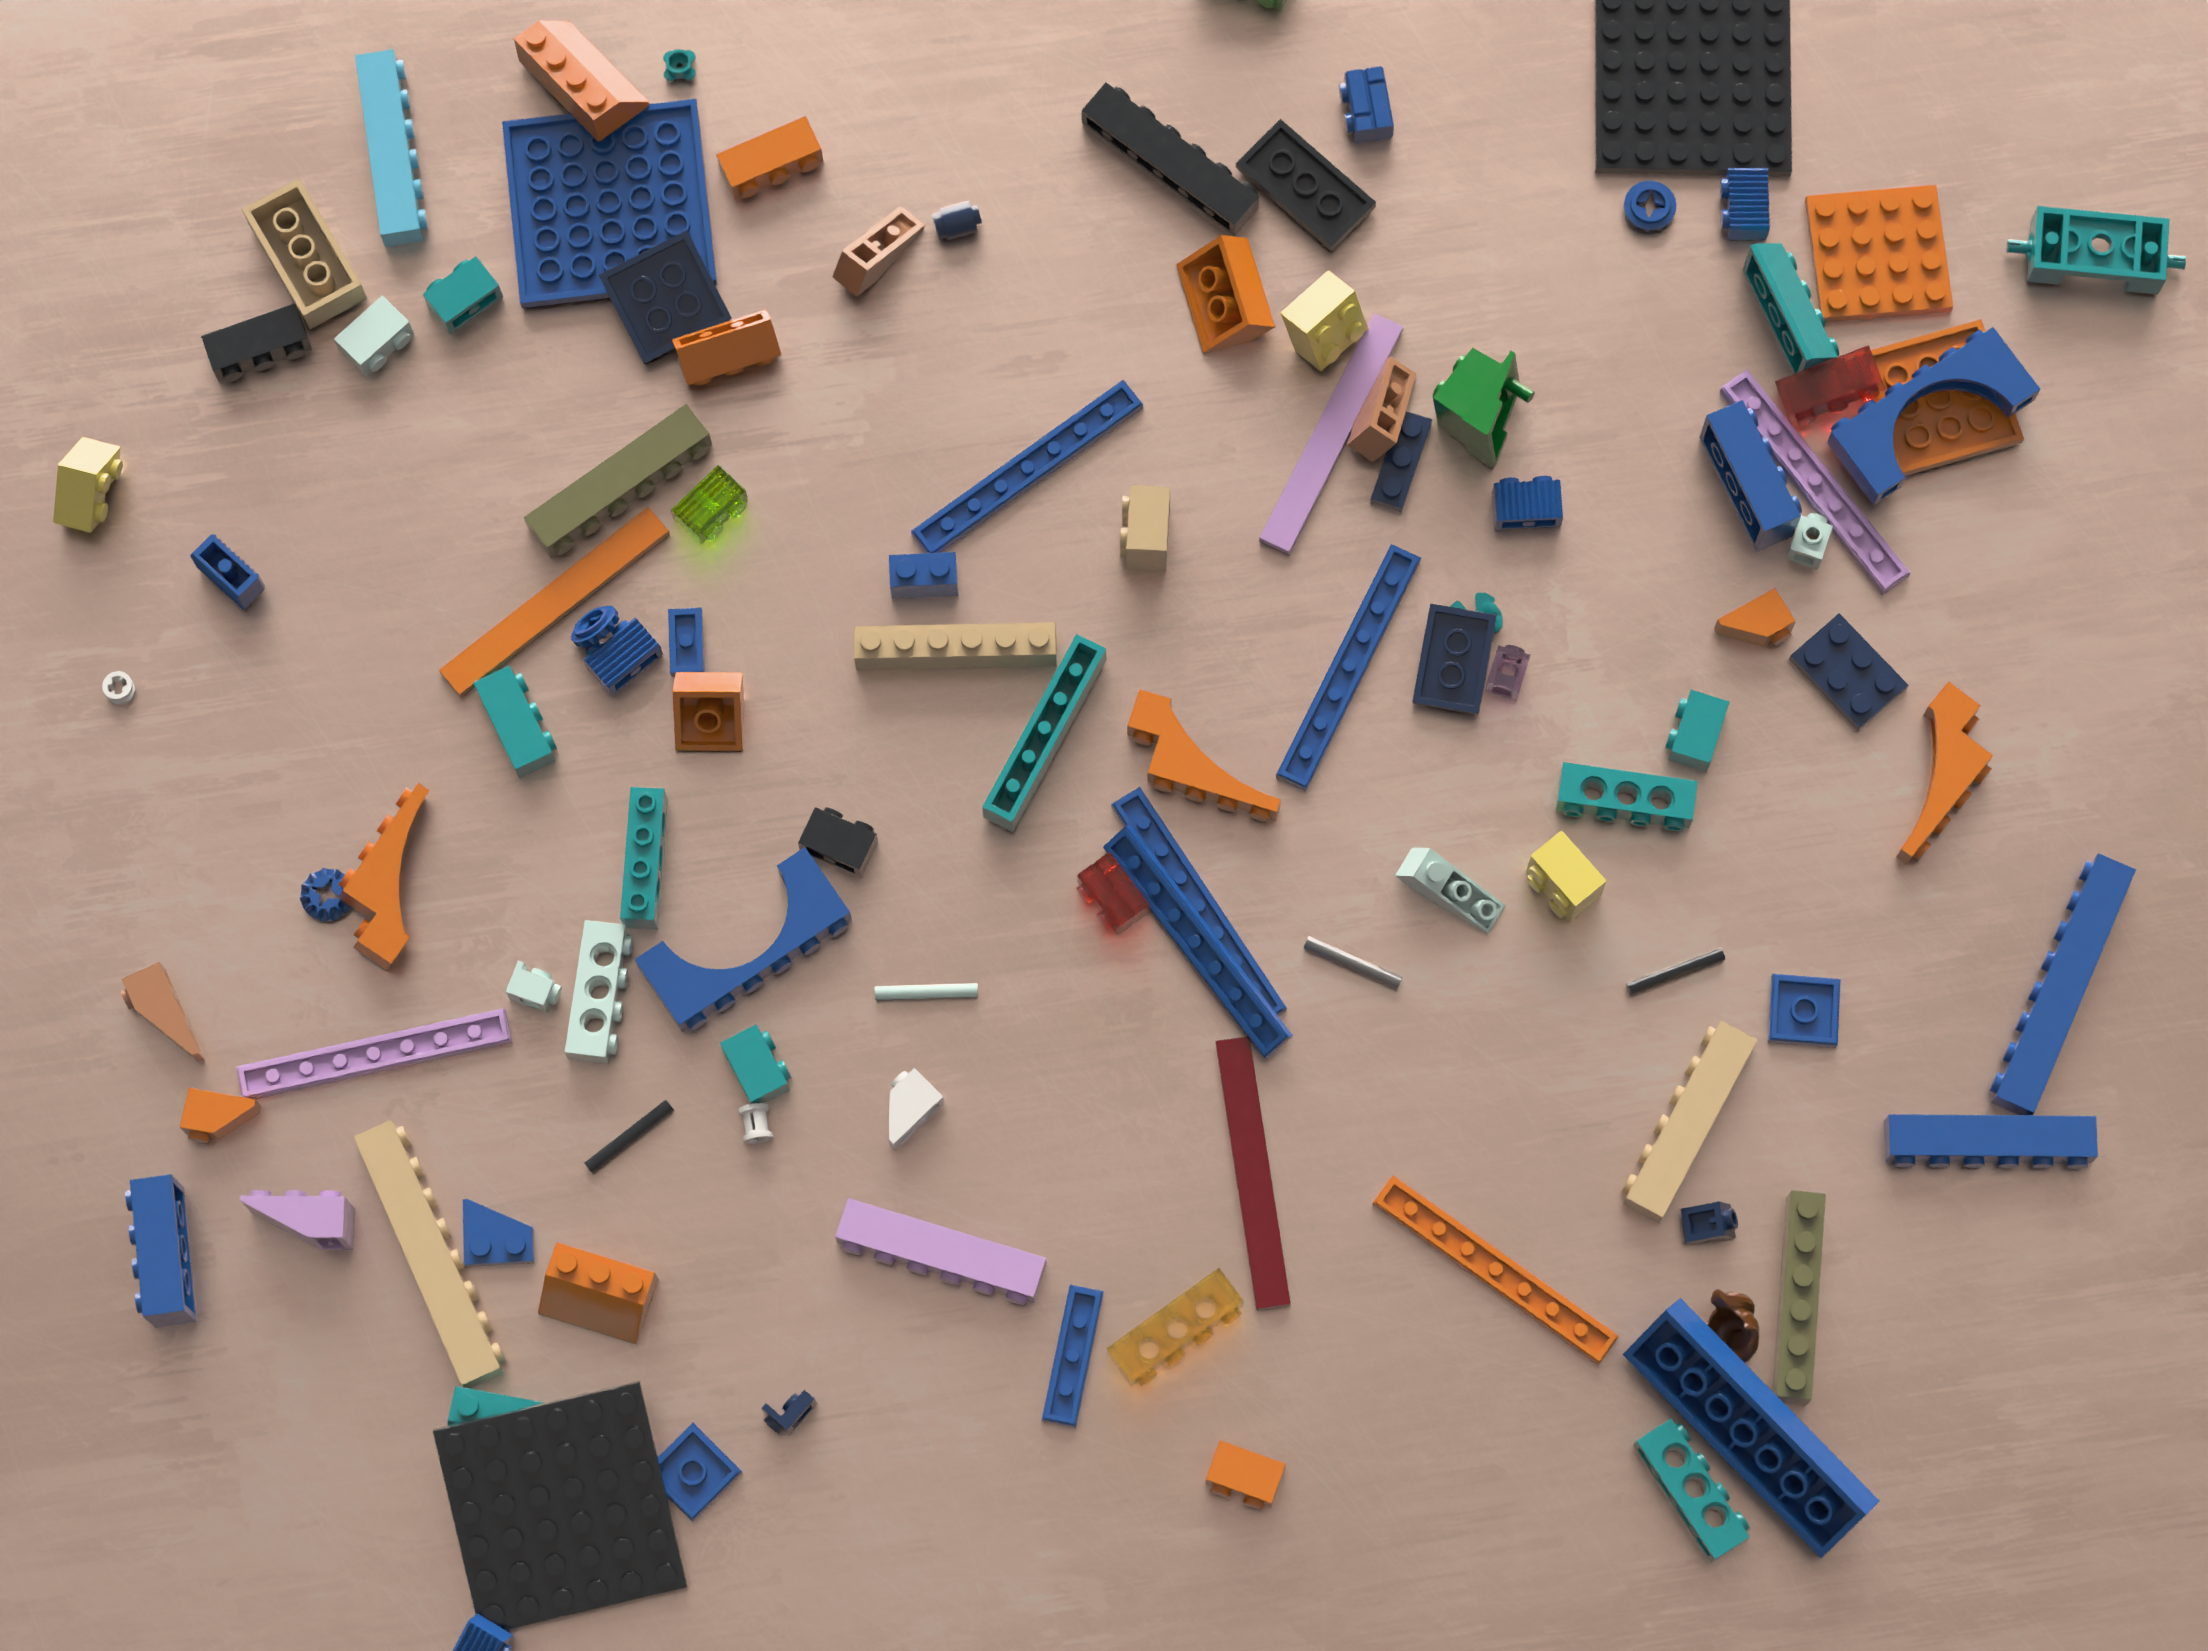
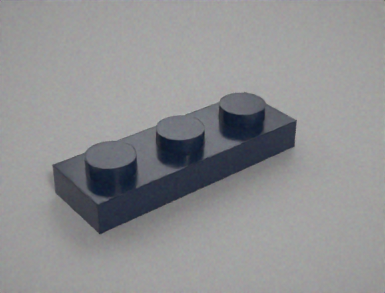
M1408 411L1405 412L1397 443L1386 452L1370 503L1402 513L1432 424V419Z

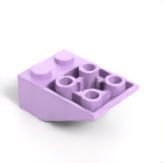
M253 1190L250 1192V1196H240V1201L252 1214L319 1250H353L355 1208L345 1196H341V1192L320 1191V1196H306L304 1191L290 1190L285 1191V1196H271L272 1192Z

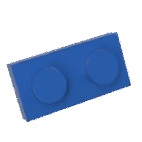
M702 608L668 609L671 677H675L676 672H705Z

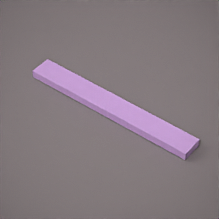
M1373 313L1367 325L1368 330L1363 334L1259 537V542L1287 555L1290 554L1350 436L1353 423L1403 331L1402 325Z
M1745 370L1722 386L1720 392L1730 405L1743 400L1747 409L1751 408L1754 411L1759 424L1757 429L1761 437H1766L1770 442L1773 450V459L1782 467L1785 474L1817 514L1827 518V524L1833 525L1831 530L1882 595L1909 577L1910 571L1751 373Z
M505 1008L241 1065L236 1068L241 1096L259 1099L511 1044L512 1038Z

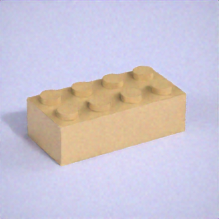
M300 178L242 209L250 228L309 330L367 299L361 282Z

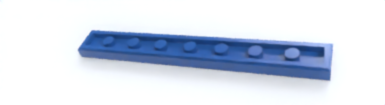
M1124 380L1120 381L911 530L912 536L926 553H940L1143 409V403Z
M1393 544L1390 545L1276 773V778L1305 792L1307 791L1416 572L1421 557Z
M1138 787L1112 803L1111 807L1124 827L1126 825L1133 827L1275 1013L1279 1016L1287 1011V1007L1142 789Z
M1126 825L1103 846L1104 850L1263 1057H1270L1293 1037L1292 1033L1131 825Z

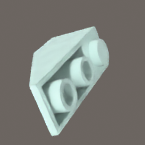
M1412 848L1395 875L1421 896L1485 933H1489L1505 907L1502 902L1431 848Z

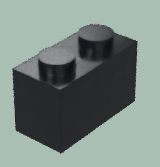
M815 807L799 839V849L801 850L805 847L812 857L862 878L878 844L877 833L873 832L874 828L862 821L856 820L855 823L844 820L842 819L843 815L832 808L825 807L823 811Z

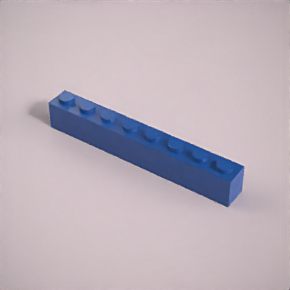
M2099 853L2092 862L2086 860L2078 879L2084 881L2079 892L2075 890L2072 892L2066 909L2071 911L2067 922L2061 920L2053 939L2058 941L2055 951L2051 952L2048 950L2040 969L2046 971L2042 982L2035 981L2029 993L2028 1000L2033 1001L2028 1013L2025 1011L2021 1013L2015 1030L2020 1032L2016 1043L2009 1042L2002 1060L2007 1062L2003 1074L1996 1073L1989 1091L1994 1093L1991 1100L1992 1104L2017 1115H2033L2035 1113L2136 869Z

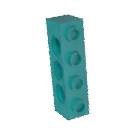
M1563 762L1555 810H1561L1564 815L1571 817H1581L1583 814L1596 815L1598 820L1614 822L1618 818L1630 820V823L1635 826L1646 827L1653 823L1664 825V829L1670 831H1683L1684 828H1690L1693 821L1698 781ZM1595 788L1600 792L1601 798L1590 800L1585 796L1584 790ZM1623 792L1629 793L1634 797L1635 802L1630 805L1622 804L1618 800L1617 795ZM1661 797L1667 801L1668 807L1663 810L1657 809L1652 805L1651 799Z
M630 787L620 912L621 922L626 925V928L658 930L668 804L664 788Z
M1671 1418L1636 1440L1633 1446L1710 1563H1713L1747 1541L1750 1537L1747 1533L1750 1527L1744 1516L1739 1511L1734 1513L1727 1503L1730 1500V1496L1720 1482L1715 1484L1707 1473L1711 1469L1704 1456L1700 1452L1697 1454L1693 1452L1688 1444L1691 1438L1681 1423L1675 1424ZM1669 1451L1679 1452L1684 1460L1683 1466L1679 1468L1669 1466L1665 1458L1666 1453ZM1690 1480L1699 1482L1703 1487V1495L1698 1498L1688 1495L1685 1490L1686 1482ZM1706 1511H1718L1723 1518L1722 1526L1711 1527L1705 1520Z

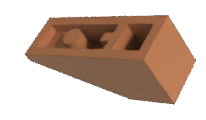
M898 207L842 250L832 278L855 296L860 295L885 273L924 230L925 225L903 207Z
M1391 356L1385 361L1353 423L1347 444L1372 462H1375L1397 443L1416 377L1415 372Z
M160 962L122 978L126 989L122 990L121 994L129 1010L134 1008L142 1018L198 1063L205 1060L168 973Z

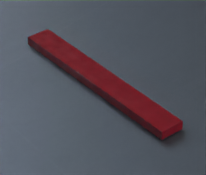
M1245 1036L1217 1040L1215 1044L1256 1311L1291 1306L1250 1038Z

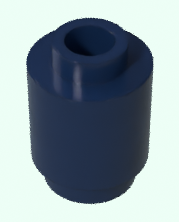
M969 200L939 208V212L932 214L939 239L947 237L950 240L978 232L976 225L982 224L978 206H971Z

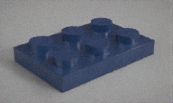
M1430 603L1412 700L1413 704L1479 715L1497 615Z
M1840 613L1791 654L1789 658L1857 731L1863 728L1908 687V684Z

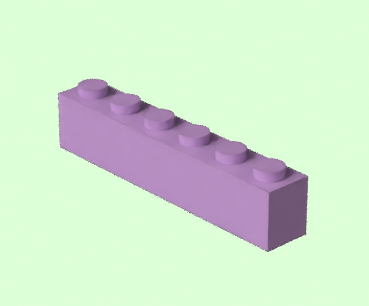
M850 1198L847 1199L835 1236L837 1243L842 1244L841 1249L848 1253L860 1255L861 1251L875 1254L873 1259L878 1262L893 1265L894 1261L907 1264L906 1269L911 1272L926 1275L927 1271L940 1274L939 1279L944 1282L959 1285L960 1281L973 1284L972 1289L987 1295H992L993 1291L1006 1294V1300L1020 1305H1025L1026 1301L1035 1303L1047 1264L1045 1257Z

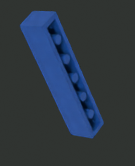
M1889 1114L1884 1120L1885 1162H1895L1897 1167H1912L1916 1165L1915 1162H1929L1930 1167H1948L1950 1162H1964V1167L1978 1168L1985 1166V1162L1998 1163L2000 1168L2019 1167V1163H2033L2034 1168L2054 1167V1163H2067L2068 1168L2080 1169L2087 1168L2088 1163H2092L2098 1157L2096 1116Z

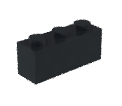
M295 303L201 336L218 382L238 380L244 373L255 369L257 371L269 369L275 362L284 359H298L304 356L307 351L312 350Z

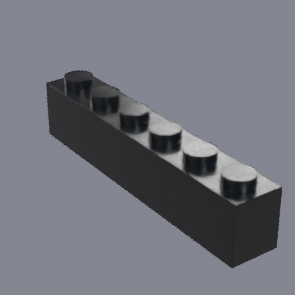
M1105 82L1081 110L1082 124L1232 236H1236L1259 209V195L1251 184L1246 181L1241 183L1232 176V172L1220 162L1214 163L1207 158V154L1200 146L1195 143L1191 145L1187 143L1173 126L1169 124L1164 126L1156 120V116L1149 108L1143 105L1139 107L1132 102L1130 96L1118 86L1113 88Z

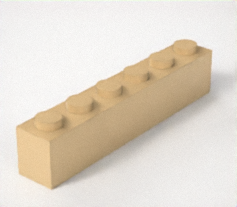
M1056 622L854 626L856 670L1057 666Z
M1722 1020L1717 1029L1709 1027L1701 1042V1045L1706 1047L1701 1059L1696 1056L1693 1057L1685 1072L1686 1075L1690 1076L1686 1087L1683 1088L1678 1085L1669 1102L1675 1106L1669 1117L1662 1115L1653 1132L1659 1135L1653 1147L1648 1144L1646 1145L1638 1160V1163L1643 1165L1637 1177L1631 1174L1622 1190L1627 1195L1623 1203L1625 1206L1660 1224L1758 1039Z

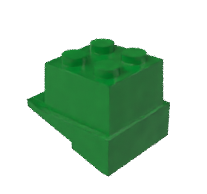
M1472 347L1466 356L1462 355L1458 358L1453 366V373L1446 381L1442 380L1436 386L1433 392V402L1438 426L1466 445L1469 454L1493 469L1497 464L1508 435L1504 429L1516 398L1519 397L1529 403L1533 399L1535 392L1520 383L1516 355L1513 351L1510 350L1509 355L1501 364Z

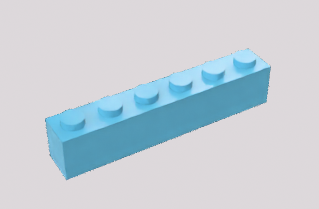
M394 49L355 55L381 238L385 247L424 241L422 229H428L425 209L419 210L418 199H423L424 196L421 180H415L414 169H419V161L416 149L411 150L409 139H415L412 119L406 120L405 110L411 109L408 90H402L401 80L406 79L403 60H397Z

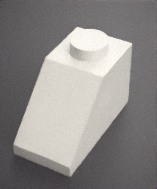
M915 1068L910 1073L902 1072L891 1083L893 1089L890 1091L889 1142L894 1150H897L944 1104L943 1096Z

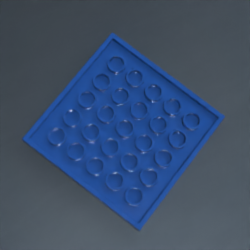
M696 99L649 104L650 106L599 142L570 113L502 121L521 308L610 298L599 274L686 230L714 284L717 285Z

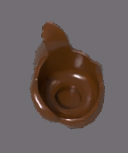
M1717 1289L1710 1298L1711 1304L1716 1309L1712 1312L1706 1324L1744 1363L1749 1362L1756 1353L1759 1343V1325L1754 1317L1755 1305L1748 1295L1737 1291L1725 1293Z

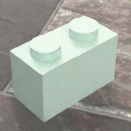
M382 295L337 335L334 340L339 351L366 377L371 371H378L386 363L387 357L393 351L404 348L411 340V335L414 332L410 322Z

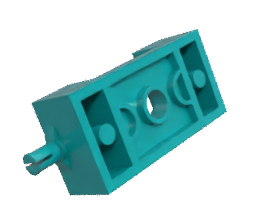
M2037 206L2031 219L2028 240L2008 239L2006 245V253L2026 254L2028 262L2027 282L2060 285L2064 275L2126 281V291L2159 294L2166 281L2167 268L2184 270L2186 266V256L2168 255L2170 218ZM2098 238L2105 240L2109 245V250L2106 252L2095 250L2092 246V241Z

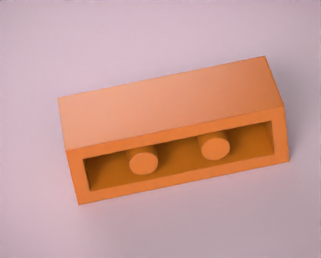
M806 116L716 154L718 166L734 200L740 197H751L765 186L770 184L779 185L787 181L789 176L800 171H812L819 166V163L824 162L821 146Z
M767 310L672 339L687 385H703L710 382L712 377L721 374L735 375L742 372L746 366L753 364L766 365L773 362L775 357L782 355Z

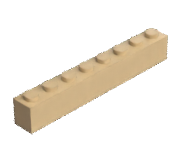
M389 1120L354 1136L463 1388L470 1389L503 1374L504 1371L501 1363L506 1361L498 1342L491 1344L487 1332L491 1331L492 1327L485 1312L478 1313L473 1301L479 1299L471 1280L464 1282L459 1271L465 1268L458 1250L451 1251L446 1239L452 1236L443 1218L437 1220L433 1208L437 1207L438 1204L430 1187L424 1190L419 1178L424 1176V1172L417 1157L411 1159L406 1147L410 1146L411 1142L404 1127L397 1128L394 1122Z

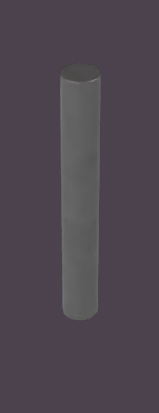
M1310 936L1304 945V949L1395 989H1398L1402 980L1400 975Z

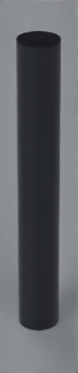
M1720 947L1627 982V991L1632 996L1724 961V952Z
M665 1099L585 1161L584 1164L591 1173H594L674 1111V1109Z

